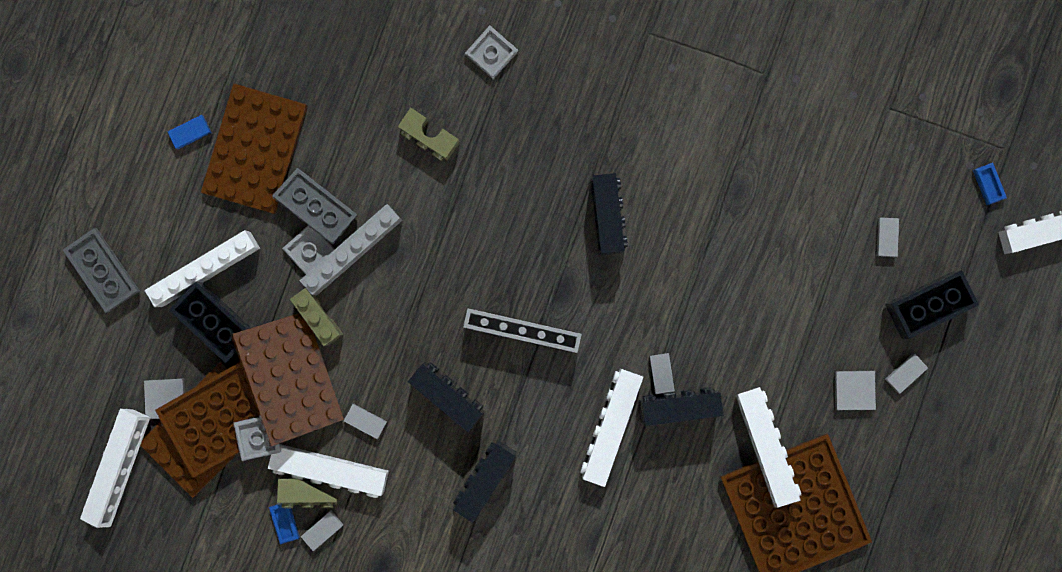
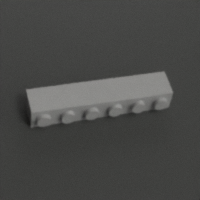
M386 204L299 281L312 295L317 296L396 227L402 219Z
M467 309L463 326L464 328L575 353L578 352L582 335L473 309Z

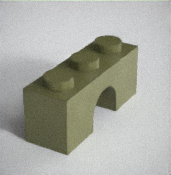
M410 107L398 125V128L401 130L400 134L408 140L410 138L416 140V145L423 150L428 148L433 151L432 155L440 161L442 159L448 161L460 143L459 139L444 129L436 137L430 138L425 136L424 127L428 123L427 118Z
M306 288L290 299L323 346L330 345L344 335L333 319H330L324 312L318 298L312 295Z

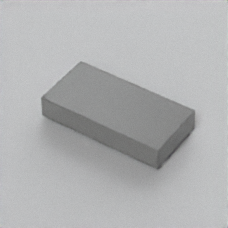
M878 218L876 256L898 257V218Z
M669 353L649 356L655 394L675 391Z
M912 354L885 380L900 394L928 367L916 354Z
M352 404L344 419V422L376 439L379 438L387 423L382 418L355 404Z
M331 510L305 532L301 538L314 551L339 530L343 523Z

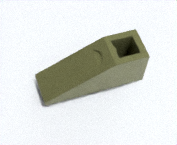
M278 479L277 503L282 505V508H293L294 505H301V508H313V505H321V508H333V505H337V499L299 479Z

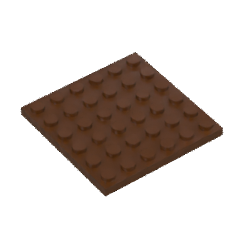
M827 433L786 449L788 457L785 459L788 466L791 465L794 477L792 479L794 484H798L800 488V501L778 508L774 507L758 461L720 476L758 572H800L872 543Z

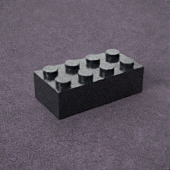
M616 173L593 175L591 178V189L599 256L623 253L625 248L628 247L627 236H623L625 217L621 216L620 212L623 209V199L618 195L619 189H621L620 178L616 177Z
M959 270L948 273L886 303L885 306L901 338L910 339L979 306L963 271Z
M195 282L169 309L225 363L233 362L238 356L231 335L251 328L203 282Z
M432 362L423 363L408 380V383L469 432L485 412L482 409L484 406L478 400L472 401L467 397L469 393L462 387H455L453 385L454 381L446 374L442 376L438 372L439 368Z
M711 387L700 388V392L683 390L679 395L673 392L662 393V397L645 395L643 399L638 400L641 423L645 426L724 416L721 392L715 391Z
M498 439L495 443H490L485 452L486 458L479 460L474 469L476 471L475 475L470 474L463 486L466 489L464 492L460 490L453 502L455 504L453 511L472 523L516 458L517 452Z

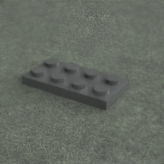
M299 168L272 195L277 202L332 245L357 218L355 212Z
M93 228L63 249L105 313H109L140 291L97 228Z

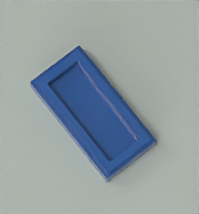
M203 115L167 131L176 149H180L212 133Z
M993 163L973 170L986 205L1007 198Z
M278 504L270 506V513L280 544L299 539L300 536L291 508H282V505Z

